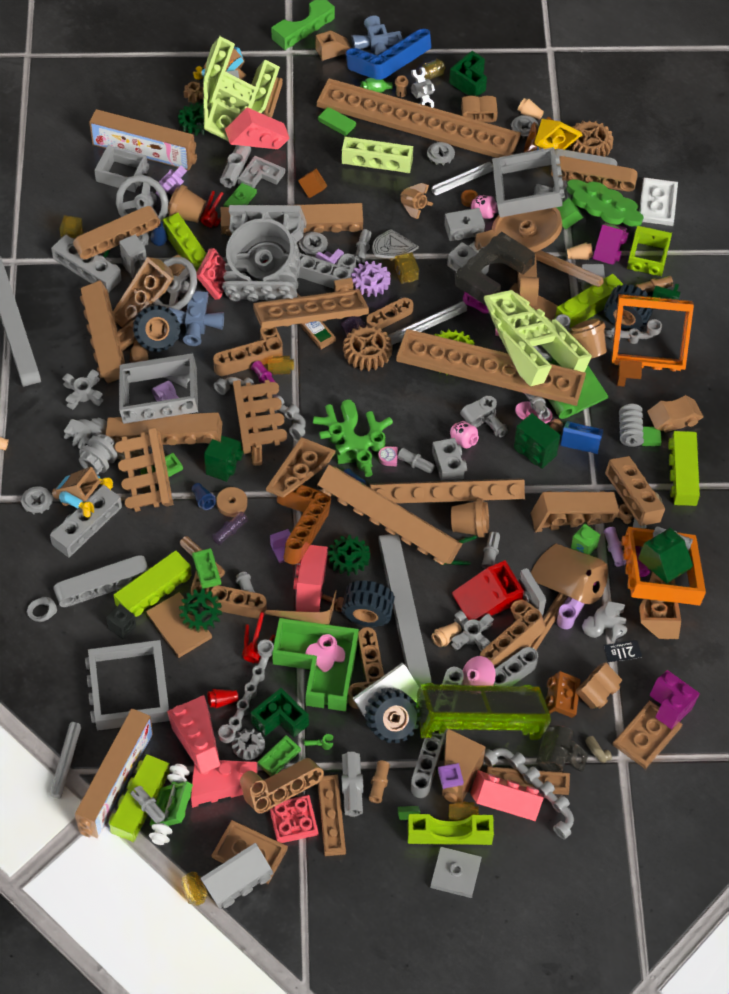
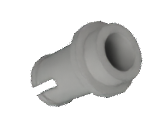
M495 414L489 415L490 421L486 419L485 423L492 428L495 436H505L508 432L507 425L502 424Z
M247 572L237 574L236 583L239 584L241 590L255 593L250 581L251 576Z

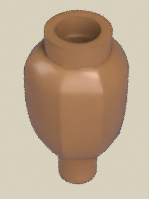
M137 340L134 341V346L130 351V362L148 361L147 350Z

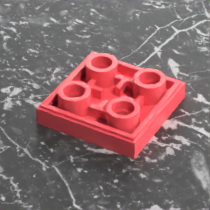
M215 248L209 249L196 273L198 280L211 296L217 300L221 298L224 292L222 285L225 282L223 276L226 272V262Z
M309 795L288 799L269 809L278 842L285 843L318 835V828Z

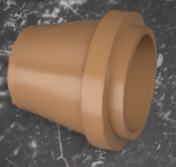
M185 185L177 187L168 205L169 216L179 213L183 220L198 223L206 206V201L188 190V187Z
M591 319L571 328L569 333L592 355L591 359L607 352L604 333L606 326L604 321Z
M477 499L474 502L452 506L451 523L453 532L485 537V533H489L488 503L484 502L483 499Z

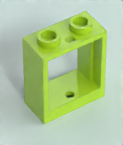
M637 226L627 269L662 276L672 233ZM638 243L664 248L661 262L635 257Z

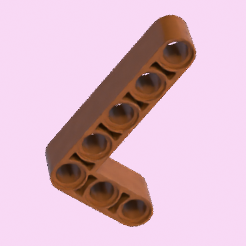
M300 485L284 498L277 496L276 499L283 506L303 512V515L285 543L283 558L289 564H297L301 561L328 517L331 496L304 485Z

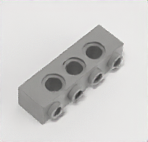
M65 235L51 248L55 261L90 283L101 280L108 293L122 280L120 268L116 264L108 262L103 256L95 255L89 259H82L73 245L74 238Z
M105 485L96 489L86 501L94 505V513L90 512V517L83 516L82 508H79L73 514L68 515L65 521L51 532L52 545L68 558L122 508L121 497Z

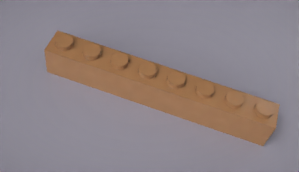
M362 203L300 205L307 221L304 233H322L324 231L335 233L341 231L357 232L363 230ZM221 207V232L231 236L232 233L229 229L231 217L229 207Z
M328 465L317 484L323 488L321 490L323 493L332 496V494L337 496V501L345 506L350 504L354 507L353 511L362 516L364 514L370 517L369 521L378 526L380 523L386 526L385 530L392 535L396 533L401 535L402 541L409 545L414 543L419 546L417 548L418 551L425 555H428V553L435 556L433 560L442 565L444 563L451 564L462 546V543L335 466Z
M522 478L369 484L371 489L394 503L525 499V484Z

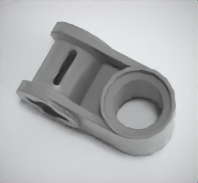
M485 396L465 406L460 414L467 423L477 428L485 423L486 419L490 420L488 418L489 415H496L497 401L492 396Z

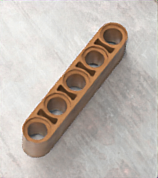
M559 156L560 164L557 165L561 166L562 175L560 176H562V180L577 179L585 183L599 182L607 188L628 192L635 189L638 174L632 168Z
M146 206L78 236L73 241V245L82 259H89L120 245L119 241L135 234L138 237L157 228L160 220L153 208Z

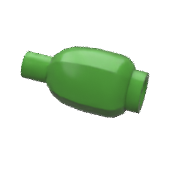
M367 78L361 82V88L379 93L393 87L392 82H385L383 79Z

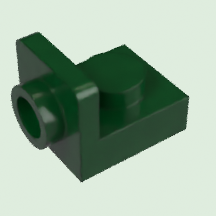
M675 284L673 290L655 286L653 297L679 300L681 294L678 291L679 284Z

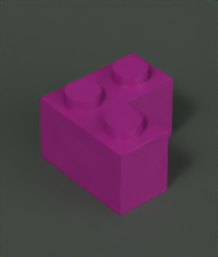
M607 222L602 224L593 259L612 265L616 261L619 262L622 251H619L620 246L626 243L629 234L626 232L627 228Z
M666 670L656 680L649 695L661 704L655 718L672 730L693 709L700 693Z

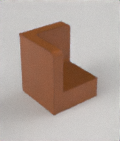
M317 168L298 180L309 198L327 187Z
M620 360L617 386L625 387L626 378L641 379L642 362Z

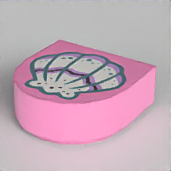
M398 447L382 448L378 454L379 462L385 466H397Z

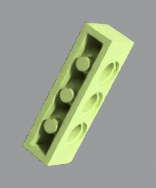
M345 137L342 147V164L410 173L413 161V146Z

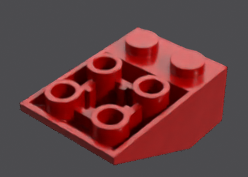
M506 560L488 567L452 592L454 599L467 619L480 621L487 614L492 616L511 608L513 602L523 600L524 590Z

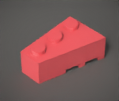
M310 545L298 563L301 565H297L296 576L298 578H294L293 589L297 590L296 612H320V599H322L328 547Z
M479 770L470 791L477 804L536 821L543 801V796L537 788L531 786L526 788L520 786L515 781H506Z

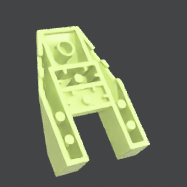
M219 36L211 47L204 74V129L229 141L225 128L247 107L259 113L266 109L280 67L264 60L257 68L250 85L225 72L235 44Z
M512 290L484 296V301L498 334L519 375L527 384L534 386L544 383L552 367L533 347L541 345L562 367L585 372L592 355L556 319L550 320L544 316V311L541 309L535 310L529 306V301Z

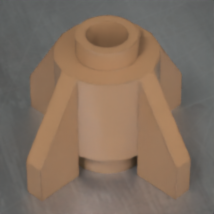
M420 183L406 188L401 193V203L411 217L418 219L421 212L418 209L424 208L425 205H433V202L427 201V197L424 195V193H427L429 185Z

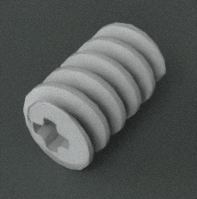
M628 404L619 410L620 441L622 444L630 447L640 446L644 443L642 408L637 404Z

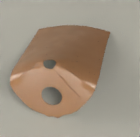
M554 544L538 559L531 574L540 585L567 595L584 604H592L603 595L608 579V565L599 558ZM588 570H591L590 576L586 575ZM598 581L600 588L597 593H594L592 590L593 584Z
M336 591L330 610L325 612L266 610L264 614L330 625Z

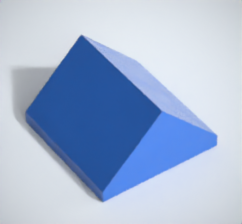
M567 421L563 429L561 446L598 454L604 429Z

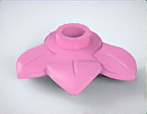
M330 634L322 635L317 643L309 645L305 654L317 656V666L322 672L329 671L335 661L344 662L345 660L344 649L337 645L336 639ZM328 643L331 646L326 647L324 644Z

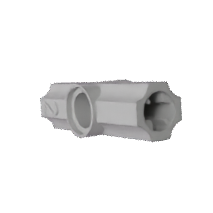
M236 145L233 153L228 156V163L220 178V183L225 187L231 188L235 186L238 177L244 171V165L251 152L250 146Z
M347 752L342 754L345 815L355 817L363 814V775L360 769V754Z

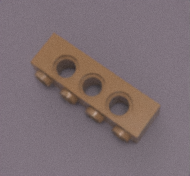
M630 456L609 460L605 474L639 525L644 526L661 522L665 507Z

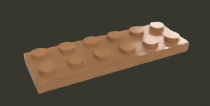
M359 289L253 303L254 312L262 329L369 314V308Z

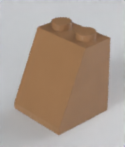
M450 729L446 733L444 766L459 763L464 783L461 786L442 789V796L449 802H456L461 805L475 780L477 771H480L483 766L486 747Z

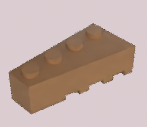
M546 491L541 494L531 511V517L535 532H542V528L551 527V530H557L562 525L570 524L572 528L578 527L584 522H587L588 525L613 522L619 513L614 492Z

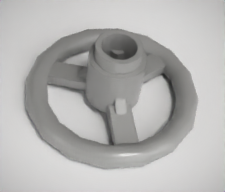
M136 175L127 178L121 183L116 195V206L121 217L127 215L125 209L136 207L139 210L146 206L153 208L156 205L157 197L150 191L152 186L158 192L161 199V211L157 216L163 222L168 213V198L165 190L158 181L150 176ZM143 182L142 193L137 195L132 201L123 202V195L126 189L133 183Z
M172 257L166 259L163 263L168 267L174 264H182L186 268L178 277L173 276L174 279L167 288V291L171 293L169 305L160 302L159 298L153 302V305L180 310L189 303L195 293L197 273L193 264L186 258ZM189 275H190V284H189L188 281H186V279L188 278Z

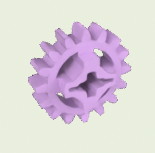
M182 166L175 172L171 169L159 181L166 193L168 192L170 195L174 193L175 189L184 182L181 177L187 170Z
M366 261L364 266L359 264V269L354 268V273H352L353 286H355V289H359L362 295L367 293V297H370V294L376 297L378 292L383 294L384 290H388L390 272H387V267L381 268L382 263L375 265V261L372 264Z

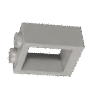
M108 145L95 168L96 182L119 188L121 183L129 177L109 172L113 163L118 162L136 167L137 170L134 176L144 175L149 170L147 156ZM142 182L133 183L126 190L135 192Z

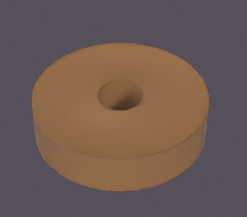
M225 488L217 496V508L224 516L237 517L243 514L247 508V496L239 488Z

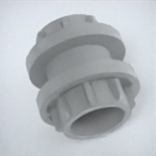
M99 434L98 436H92L88 441L89 446H83L79 451L81 466L84 469L92 466L97 475L105 473L109 468L108 463H114L118 458L117 451L115 450L116 443L107 435Z

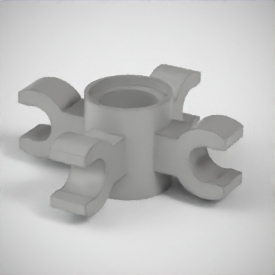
M420 67V75L416 74V70H411V75L416 79V83H413L412 87H410L412 94H414L415 98H421V105H425L428 102L429 107L433 108L434 103L429 98V95L433 94L435 89L430 79L425 80L426 72L424 67Z
M91 370L87 378L81 377L78 379L67 373L62 378L65 381L63 385L74 390L66 398V401L69 402L67 407L73 410L79 401L91 400L98 406L103 402L101 398L103 394L91 389L100 381V378L97 377L99 372Z
M460 610L454 615L456 617L454 622H457L464 631L452 638L453 643L451 646L457 651L465 643L470 645L477 644L482 652L490 644V641L481 632L493 626L492 621L494 619L490 614H487L480 621L468 620L466 615Z

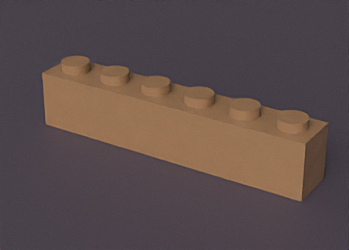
M100 280L82 287L80 299L86 309L83 312L89 322L87 329L92 335L90 342L96 352L93 355L99 365L97 372H99L100 378H104L107 383H111L120 379V365L125 364L108 290Z
M219 413L183 414L123 424L122 417L108 418L106 435L115 443L122 441V437L125 436L128 439L141 437L143 432L149 435V429L153 428L160 431L163 445L210 444L212 439L221 442L222 421Z

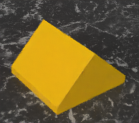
M542 119L535 139V145L543 149L554 147V149L565 150L582 136V132L560 121Z

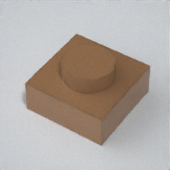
M352 278L334 281V292L353 290Z

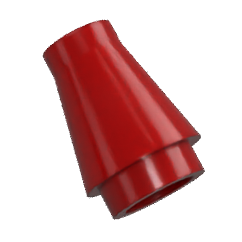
M212 689V691L207 693L208 705L210 708L214 707L217 709L238 702L237 690Z

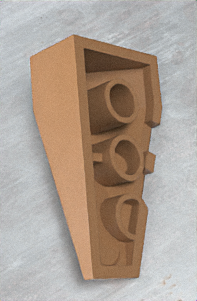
M146 258L113 311L114 319L121 327L126 326L136 318L138 312L142 311L141 309L148 307L162 296L174 279L172 270L160 259Z
M301 437L267 486L266 491L284 498L326 467L334 456L335 450Z
M654 572L652 573L650 583L666 584ZM673 579L672 581H670V582L667 583L666 585H674V586H676V585H675V579ZM643 599L639 607L641 624L659 639H679L681 627L679 604Z

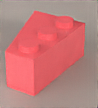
M248 107L225 128L231 145L279 149L290 139L284 123Z
M220 760L221 766L203 774L200 773L194 763L191 793L192 808L210 801L213 803L217 802L218 799L243 795L240 784L241 776L247 771H254L258 775L257 762Z

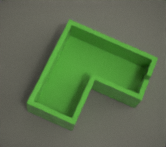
M279 618L273 648V664L310 670L306 691V706L324 708V705H328V709L346 711L348 691L351 686L358 646L359 629ZM330 634L336 639L337 645L344 649L345 660L344 662L335 661L329 671L322 672L317 666V656L308 655L305 652L309 645L317 643L322 635ZM328 643L324 644L326 647L331 646Z

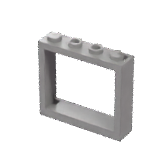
M554 147L492 159L496 200L500 217L563 206L562 199L565 198L564 189L560 188L563 187L562 176H560L562 172L561 166L557 165L560 164L559 155H555ZM552 165L554 192L505 200L502 174Z
M193 353L120 365L119 411L123 424L198 412L197 366ZM190 373L189 397L129 406V383Z
M160 640L88 649L89 657L85 658L86 670L90 669L91 675H87L88 687H92V693H89L90 705H94V711H90L92 723L96 722L97 731L122 727L130 712L101 715L96 662L154 654L160 707L137 711L150 715L151 723L170 721L167 713L169 705Z

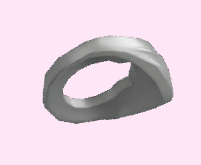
M41 597L31 602L27 609L29 618L38 622L48 620L57 612L56 604L49 597ZM38 605L49 606L48 612L40 617L33 615V609Z

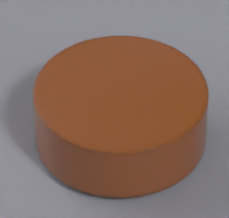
M474 190L463 191L461 203L466 207H471L472 201L476 199L478 193Z

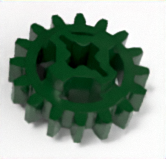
M198 102L194 106L192 103H189L190 107L184 106V110L179 111V127H183L184 132L188 130L189 134L194 132L195 136L199 132L204 135V103L201 106Z
M348 535V539L341 536V541L335 539L334 545L329 546V565H333L334 571L340 569L339 574L345 571L347 576H350V572H354L357 575L358 569L364 571V565H369V546H365L364 540L359 542L358 536L354 539H351V535Z
M195 589L194 595L187 593L188 599L181 600L184 606H179V610L183 612L179 616L181 619H184V626L189 624V630L192 631L195 627L197 633L200 632L201 628L208 632L209 626L214 629L213 623L220 622L217 616L223 614L221 610H218L222 607V604L216 603L219 600L217 596L212 598V591L206 594L204 589L201 590V593H198ZM206 600L210 601L213 607L208 606ZM203 607L204 611H202L201 614H198L197 611H199L200 608ZM188 614L195 617V622L188 617Z

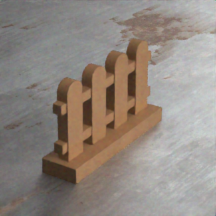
M240 380L233 381L244 454L251 453V446L256 445V448H261L262 444L275 443V446L280 445V442L287 439V432L284 429H277V426L284 423V416L281 413L275 414L274 411L282 407V402L279 398H272V395L279 392V385L276 382L265 380L263 384L251 385L246 383V386L241 387ZM267 396V399L253 401V397ZM270 411L269 415L256 416L255 414ZM246 414H251V417L246 418ZM272 427L273 429L270 431L258 432V429Z
M153 428L149 429V435L143 432L141 437L128 439L127 436L122 437V441L115 444V450L121 454L125 453V460L119 462L118 468L123 472H128L129 478L124 479L121 483L125 490H131L132 496L125 500L126 507L135 509V512L141 511L140 507L154 505L155 508L160 507L159 503L166 507L174 505L160 431ZM150 447H152V452H153V453H151V454H150V451H149V448H150ZM144 450L143 456L131 458L130 452ZM152 466H155L156 472H153ZM147 467L148 474L134 476L133 470ZM156 484L159 485V491L156 489ZM150 486V493L138 495V488Z

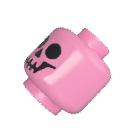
M479 195L472 201L471 209L480 208L484 219H491L498 212L497 203L492 196Z
M465 421L455 423L450 430L451 438H455L457 445L460 444L461 447L466 449L475 445L479 439L477 428Z

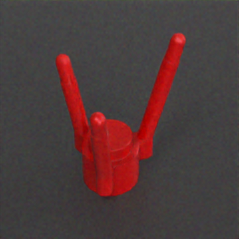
M215 191L211 192L204 212L200 217L202 224L209 228L213 227V225L217 227L221 222V217H217L218 213L215 211V208L221 200L223 192H220L213 206L209 209Z
M264 612L260 613L253 641L249 645V624L245 626L242 655L244 660L250 663H258L261 658L258 654L257 640ZM272 635L269 640L273 642L276 636Z

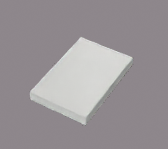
M643 178L639 212L644 217L643 222L673 226L678 182Z
M401 663L353 697V700L364 715L367 714L365 710L366 705L370 706L368 700L370 698L374 699V693L378 692L380 694L382 693L381 689L384 688L389 690V687L396 690L400 689L415 702H418L425 696L406 666Z

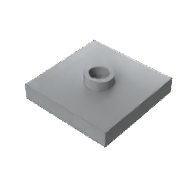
M523 569L520 572L519 584L524 590L523 600L538 609L543 617L546 597L529 569Z
M441 847L430 888L472 898L482 857Z

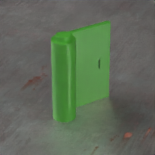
M552 358V361H548L549 364L561 366L554 358ZM588 365L585 370L586 376L577 406L548 399L560 419L568 418L608 399L607 393Z

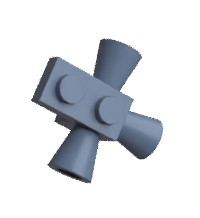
M370 16L364 21V25L368 30V36H351L353 48L363 49L370 47L371 53L375 52L377 56L403 40L400 31L387 33L385 25H380V18L378 16Z
M195 291L188 303L187 312L169 307L177 316L180 324H186V333L183 341L187 345L198 346L201 344V334L205 333L206 325L223 330L224 312L206 314L208 292Z

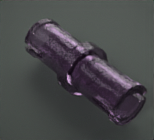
M240 511L232 520L226 521L223 524L224 526L212 535L215 543L221 545L229 536L235 535L237 533L236 530L248 522L247 516Z

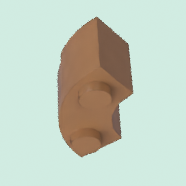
M687 395L674 401H660L647 411L655 429L664 432H670L687 426L692 427L703 418L696 401Z

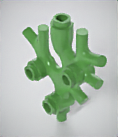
M345 400L341 404V411L344 417V422L342 423L337 422L333 406L331 404L326 405L327 417L314 416L313 424L329 427L327 431L319 432L320 439L329 438L333 444H340L345 440V443L336 449L337 454L340 456L349 450L353 451L357 456V468L364 471L366 477L372 476V454L368 451V448L370 447L373 451L379 452L385 447V434L382 430L393 423L392 419L388 417L381 422H377L373 412L369 411L366 413L370 431L367 435L358 436L354 433V428L358 422V413L352 400Z

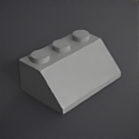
M254 843L203 876L201 880L220 909L231 906L235 902L234 899L240 895L246 896L252 892L253 887L257 884L266 883L274 873L259 847Z

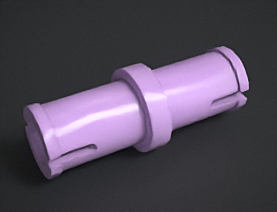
M608 527L603 531L608 542V551L611 552L616 566L625 565L626 560L623 558V546L618 539L615 527Z

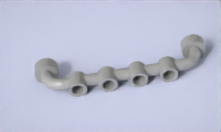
M563 314L557 316L556 320L570 332V318ZM657 319L650 320L647 324V332H640L635 328L630 331H620V339L628 338L630 343L636 344L639 339L652 338L661 332L662 323ZM615 328L604 330L605 337H610L611 342H613Z
M236 377L220 378L214 383V389L219 394L224 395L230 389L229 385L233 384V381L240 380L241 387L246 386V383L254 385V382L250 378H246L244 381ZM276 395L274 398H279L282 402V407L279 411L284 413L287 419H294L298 422L289 428V433L293 438L299 440L305 434L306 422L304 417L298 414L299 408L296 405L291 404L287 407L283 405V398ZM260 396L254 398L256 400L267 399V396Z
M270 640L259 642L258 654L261 658L258 665L252 670L253 676L250 683L245 685L243 698L237 702L235 716L230 718L229 725L226 724L219 728V739L224 743L232 742L235 738V733L242 729L241 720L243 716L249 713V702L257 696V685L264 680V669L269 657L273 654L274 645Z
M496 748L492 751L490 749L485 750L484 762L486 765L492 767L498 762V756L505 757L509 764L515 770H518L529 784H532L539 790L543 798H547L552 803L553 808L557 812L564 815L565 822L559 821L553 829L561 839L565 840L571 834L570 828L574 822L573 814L568 808L570 805L568 799L563 795L557 798L552 793L555 791L552 783L549 781L542 783L538 779L540 777L539 771L533 766L528 769L524 765L526 759L521 753L517 752L514 755L505 748Z

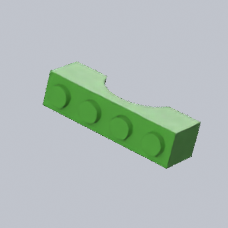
M327 0L312 1L309 3V16L306 19L297 22L284 19L272 27V40L284 50L294 46L298 41L306 38L309 34L319 30L322 26L335 19V6Z

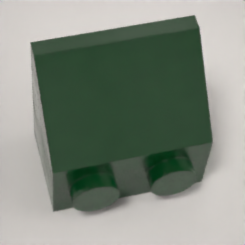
M671 528L645 542L638 558L666 584L693 567L685 540Z

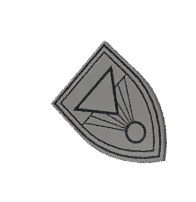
M392 229L379 235L374 240L372 246L375 257L387 258L390 261L394 258L404 257L419 248L418 245Z

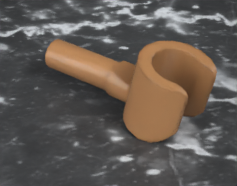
M325 594L322 595V599L333 602L332 597ZM343 597L335 599V610L341 613Z

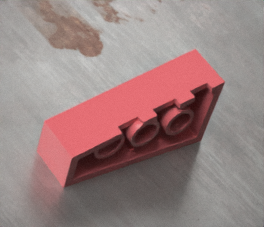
M200 696L167 711L174 733L200 773L203 774L221 766L205 696Z

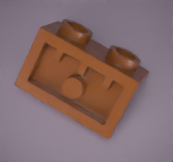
M561 671L550 677L547 682L548 694L545 699V713L551 714L556 711L571 718L576 716L579 695L575 691L580 686L581 679Z

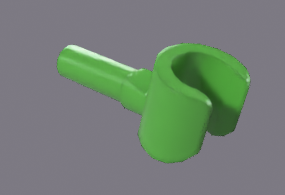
M326 734L321 740H306L304 745L322 746L325 750H329L332 748L333 743H327L326 741L333 740V736Z

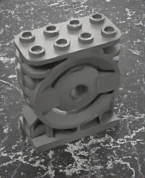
M229 205V213L231 215L229 229L232 235L226 248L227 263H225L226 272L223 276L225 282L222 285L226 296L232 301H239L240 299L274 301L296 298L297 278H299L301 264L297 242L303 238L304 228H306L307 224L301 206ZM278 245L284 248L288 254H284ZM240 272H248L249 275L257 281H252L251 278L248 277L245 273Z

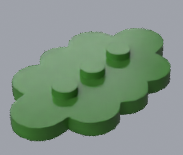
M577 179L568 181L566 190L573 195L572 202L580 208H585L589 214L601 217L605 222L613 225L624 223L631 227H637L642 224L644 217L637 211V203L623 197L620 192L608 189L599 182L585 183Z

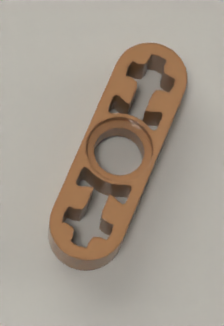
M401 298L369 314L366 325L369 328L375 326L376 330L379 328L383 329L411 315L413 312V301L409 298ZM387 312H393L395 315L393 317H387L385 314Z

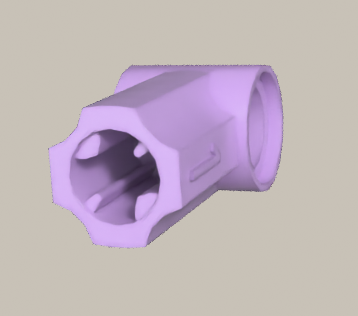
M169 380L152 388L156 401L179 398L176 395L173 384Z
M568 597L564 605L559 608L556 619L557 625L562 629H570L584 603Z

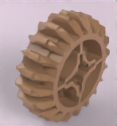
M590 119L588 122L582 121L581 124L576 123L575 126H572V128L582 132V136L568 146L569 151L603 157L608 156L613 147L612 131H609L608 126L604 127L603 123L597 124V121L591 122Z
M366 325L365 328L359 326L358 330L353 329L351 333H348L347 338L344 340L343 352L345 359H348L349 364H353L354 368L359 366L361 371L364 368H367L369 371L371 368L377 370L378 366L383 368L384 363H388L392 355L391 350L393 346L387 332L382 333L381 328L376 330L375 326L369 328Z

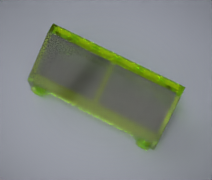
M425 683L421 684L417 691L421 738H431L432 733L438 730L439 734H444L446 729L522 730L523 735L529 733L530 740H540L551 722L550 713L540 687H532L531 685L479 686Z

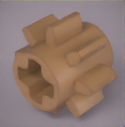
M190 82L188 85H185L184 98H188V102L196 103L204 99V87H200V83Z

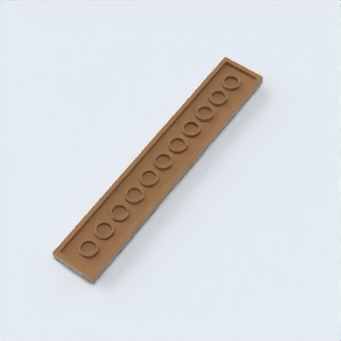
M330 78L317 100V107L326 109L329 107L341 114L495 158L513 155L521 138L520 132Z

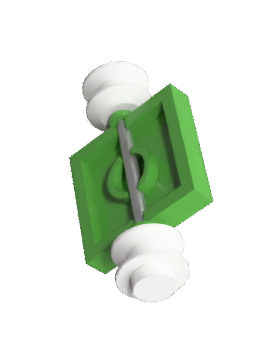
M175 764V766L170 767L172 774L167 775V779L171 782V785L162 787L156 804L164 812V820L160 823H155L151 818L150 826H152L155 832L150 833L149 837L153 843L158 845H164V843L170 841L167 835L172 833V829L169 826L182 823L187 803L191 797L193 784L184 778V776H189L190 772L182 764Z

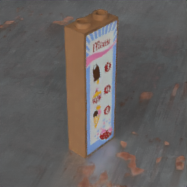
M97 109L90 120L92 144L95 146L107 148L110 145L146 155L148 160L178 168L182 166L186 170H190L192 164H195L197 160V154H195L196 143L194 142L193 134Z
M135 709L130 710L75 812L78 830L83 836L89 838L92 836L98 839L153 735L150 715Z

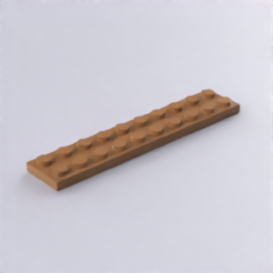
M406 329L396 359L397 362L575 406L578 404L586 376L585 372L550 364L552 367L545 382L530 386L519 375L508 353Z

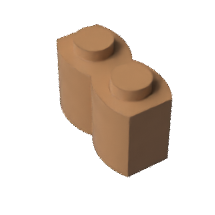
M466 96L462 98V116L481 122H495L497 120L496 97Z
M605 662L600 664L575 692L591 709L597 707L600 709L608 702L606 698L609 694L613 695L620 689L619 684L622 679Z

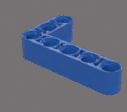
M419 29L378 56L357 48L349 49L346 51L347 67L351 71L376 80L384 79L431 49L430 30Z

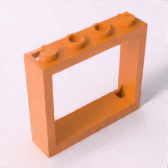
M619 294L611 354L612 363L619 365L620 360L642 362V368L644 366H651L655 370L670 368L671 371L675 372L676 370H685L694 307L693 301ZM623 306L685 311L679 360L618 354Z
M628 527L625 536H622L621 543L625 549L623 558L627 563L625 572L629 577L627 585L631 591V597L701 605L706 589L696 535L678 533L693 539L688 551L693 567L687 571L689 587L640 581L635 546L643 547L645 542L654 537V530Z

